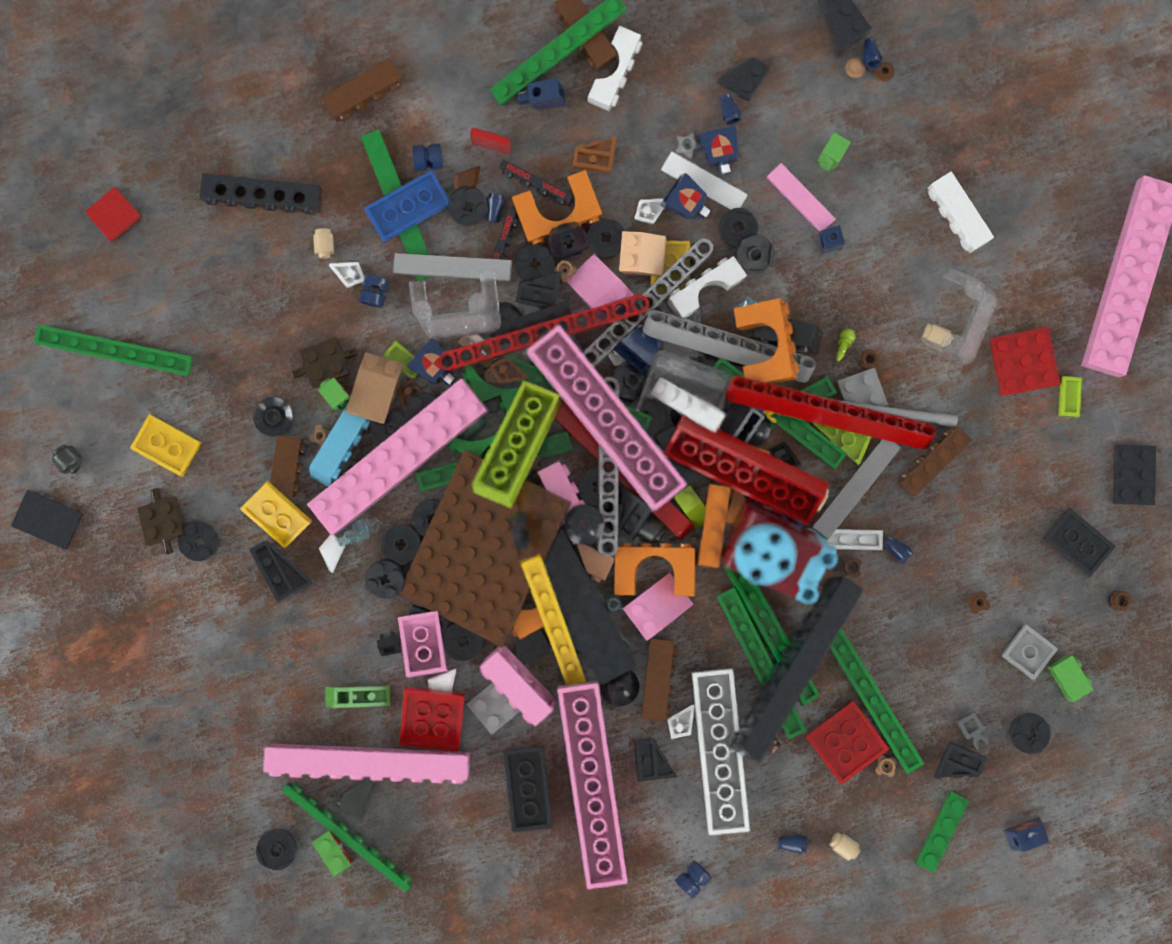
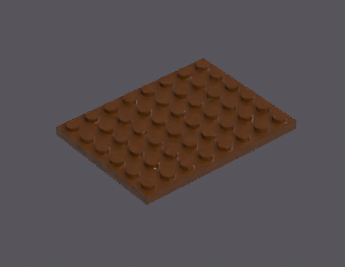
M464 450L405 577L404 586L399 594L433 612L438 611V615L500 647H504L531 591L520 561L540 554L541 560L544 563L572 502L526 479L511 508L474 493L472 484L484 458ZM521 511L527 513L528 524H526V531L530 532L531 543H529V550L517 553L512 535V527L516 524V520L511 521L512 512Z

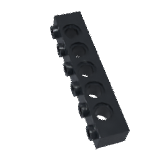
M202 174L199 197L209 205H217V202L225 203V206L236 207L239 204L244 205L248 209H256V206L264 207V210L275 211L278 208L283 209L287 213H295V210L303 211V214L314 215L315 212L320 213L323 189L320 185ZM226 187V193L218 195L219 189ZM241 189H246V194L243 197H238V192ZM259 192H266V195L263 199H257V194ZM285 193L284 200H276L278 194ZM299 195L305 196V200L302 203H296V198Z

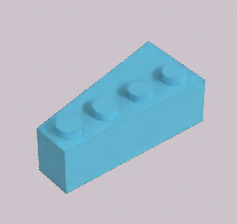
M347 406L309 466L310 477L327 487L338 479L342 468L352 455L353 448L357 447L361 441L363 430H367L372 422L371 420L346 413Z

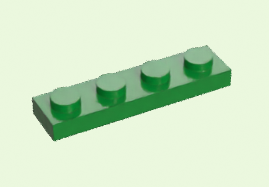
M949 791L915 861L917 865L933 873L935 872L969 800Z

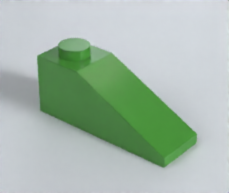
M325 686V707L390 706V686Z

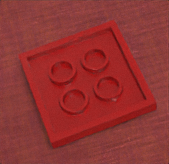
M1049 327L989 339L1001 397L1061 385Z
M405 686L399 745L459 752L465 693Z
M853 700L805 735L806 739L841 785L889 750Z

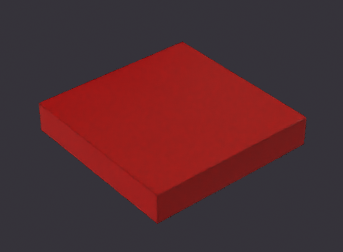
M474 127L471 128L470 137L472 144L510 155L512 148L509 138Z
M115 186L85 211L110 242H113L141 218L139 213Z

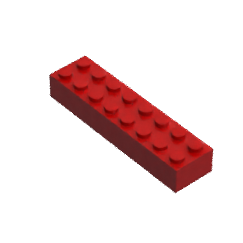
M685 414L679 420L663 453L664 456L806 525L809 524L826 498L829 483L719 429L713 432Z

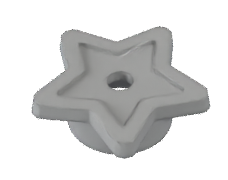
M693 133L686 137H677L679 146L676 153H685L689 158H692L693 151L701 147L700 144L695 142Z

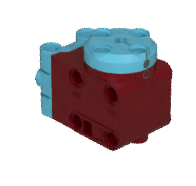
M746 500L736 520L730 526V532L722 545L721 559L723 565L742 573L754 584H764L806 604H812L818 598L817 587L825 568H831L837 563V548L831 546L825 537L767 508Z

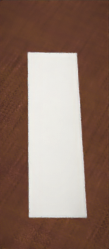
M672 151L661 169L676 179L680 174L687 173L703 189L708 197L729 209L741 208L748 195Z

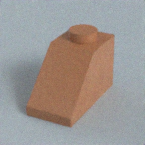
M578 544L577 547L586 571L590 573L589 578L598 582L601 579L606 580L615 558L603 556L599 551L591 547Z

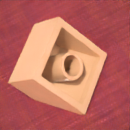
M622 231L619 271L625 275L662 276L664 272L666 236Z

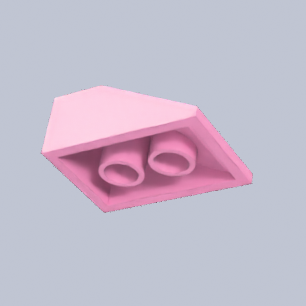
M595 255L591 256L577 269L576 274L571 275L569 281L566 282L590 309L634 296L628 287ZM617 306L615 312H619L624 306ZM599 311L596 316L601 321H604L607 318V313Z
M669 573L624 606L623 610L647 641L694 604L688 596H674V577Z
M438 611L398 617L406 677L415 678L447 672L448 666Z

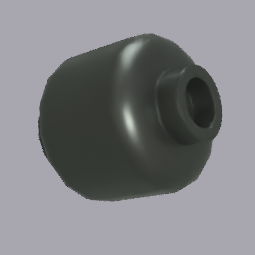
M64 444L52 453V462L62 474H74L81 469L80 464L83 459L74 446H66Z
M650 515L638 536L647 543H659L666 533L664 529L665 524L654 515Z

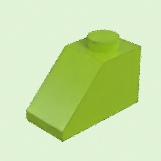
M689 486L674 498L696 529L704 525L706 507L691 486Z

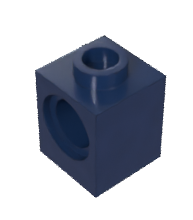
M840 225L821 230L818 234L823 253L841 249L845 245Z

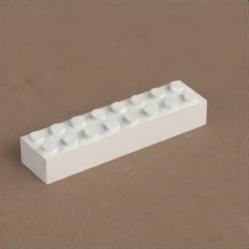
M725 668L691 672L709 835L750 831L742 755L729 747L731 736L739 730L733 669Z

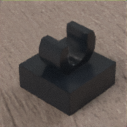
M393 631L390 632V638L385 639L382 633L380 634V640H377V647L381 656L401 653L400 644Z

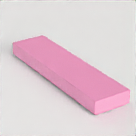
M782 163L767 176V179L819 232L835 221L831 213Z

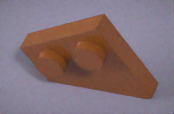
M611 136L610 139L599 142L597 140L588 145L583 144L575 147L572 168L611 174L617 136Z

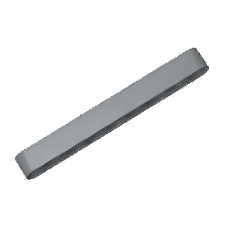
M704 238L696 242L643 294L652 302L653 306L648 308L646 313L638 315L639 319L636 322H630L628 319L613 323L583 352L584 357L588 354H593L596 357V361L591 364L593 368L597 367L627 335L636 329L647 318L651 310L659 307L669 297L670 293L675 291L711 256L713 244L710 240ZM706 245L709 248V252L701 253L698 247ZM686 259H692L694 260L695 265L693 267H687L684 264V261ZM677 272L680 274L681 279L673 281L670 278V274ZM664 286L667 292L660 295L656 292V288ZM637 300L634 303L636 309L641 310L644 308L642 306L643 300ZM622 327L624 334L616 336L613 333L614 328ZM601 341H608L610 343L609 349L602 350L599 347Z
M651 310L648 313L642 328L643 332L650 337L746 366L769 360L774 356L778 348L657 310ZM799 353L793 354L794 361H797L799 373H796L797 379L795 380L799 382L809 381L816 367L815 360Z
M612 377L605 378L604 382H611L614 385L613 393L619 399V384L617 380ZM598 443V510L603 516L604 523L610 522L613 529L610 533L603 531L598 539L597 547L601 555L612 556L617 551L618 467ZM607 461L613 465V470L610 473L605 472L603 469V464ZM606 481L613 485V490L610 493L603 490V484ZM606 501L613 505V510L610 513H606L603 510V504ZM607 541L613 547L609 553H605L602 549L603 544Z

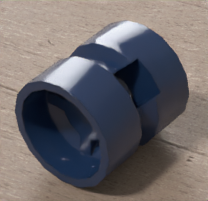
M440 143L429 144L428 147L413 145L415 171H425L428 167L432 170L443 169Z
M365 274L362 284L364 290L360 291L358 302L376 308H383L385 302L383 294L388 291L390 281L378 276ZM370 288H376L378 292L371 291Z
M695 860L687 867L688 873H682L675 879L677 885L692 899L700 893V886L705 887L713 879Z

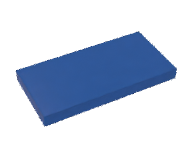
M430 170L364 207V210L381 240L385 243L447 208L449 198L433 170Z

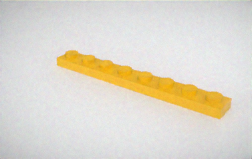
M540 554L520 561L566 685L586 682Z

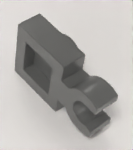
M971 712L956 721L964 737L967 740L972 738V746L976 750L980 749L977 745L979 740H983L986 745L989 744L988 739L980 734L985 729L975 712Z

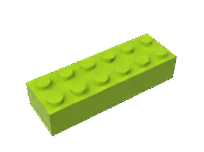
M523 380L472 484L474 493L510 508L512 507L561 406L559 394Z

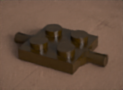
M335 337L299 351L303 360V367L292 371L295 379L306 375L314 389L319 387L328 378L338 380L349 376L347 359L358 356L356 348L344 352L340 347L338 339Z
M154 488L150 490L153 501L137 509L146 546L158 543L163 544L165 555L173 553L171 541L176 537L185 535L177 497L172 496L161 499L159 488Z

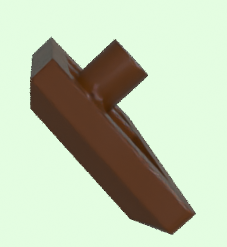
M480 166L454 174V190L461 186L476 187Z
M508 357L489 365L498 384L528 379V376Z
M413 378L397 389L404 415L406 405L410 399L423 393Z

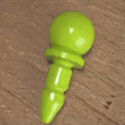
M844 329L840 333L838 341L840 346L836 353V360L838 362L844 357L847 348H850L851 343L855 340V332L851 329Z

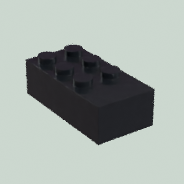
M544 745L504 750L512 833L552 828L553 821Z

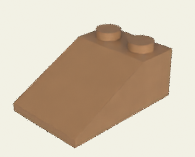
M365 352L346 413L384 424L403 376L404 363Z

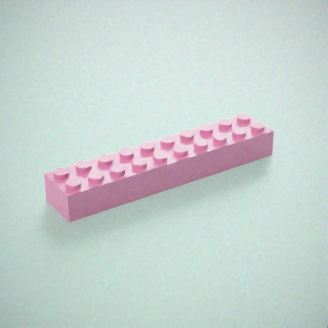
M1145 175L1136 182L1081 366L1118 378L1127 374L1172 223L1171 183Z
M559 325L527 350L526 354L652 511L658 509L687 485Z
M460 379L307 505L331 536L337 535L452 440L489 412V409L466 380Z
M598 680L558 686L587 889L627 884Z
M272 743L265 747L264 772H269V776H281L284 773H290V777H302L303 774H310L311 778H321L322 775H330L332 779L350 776V779L355 780L369 776L370 780H382L384 777H391V781H403L404 778H411L412 782H423V779H431L433 783H443V780H451V783L462 784L470 775V751L454 752L445 750Z

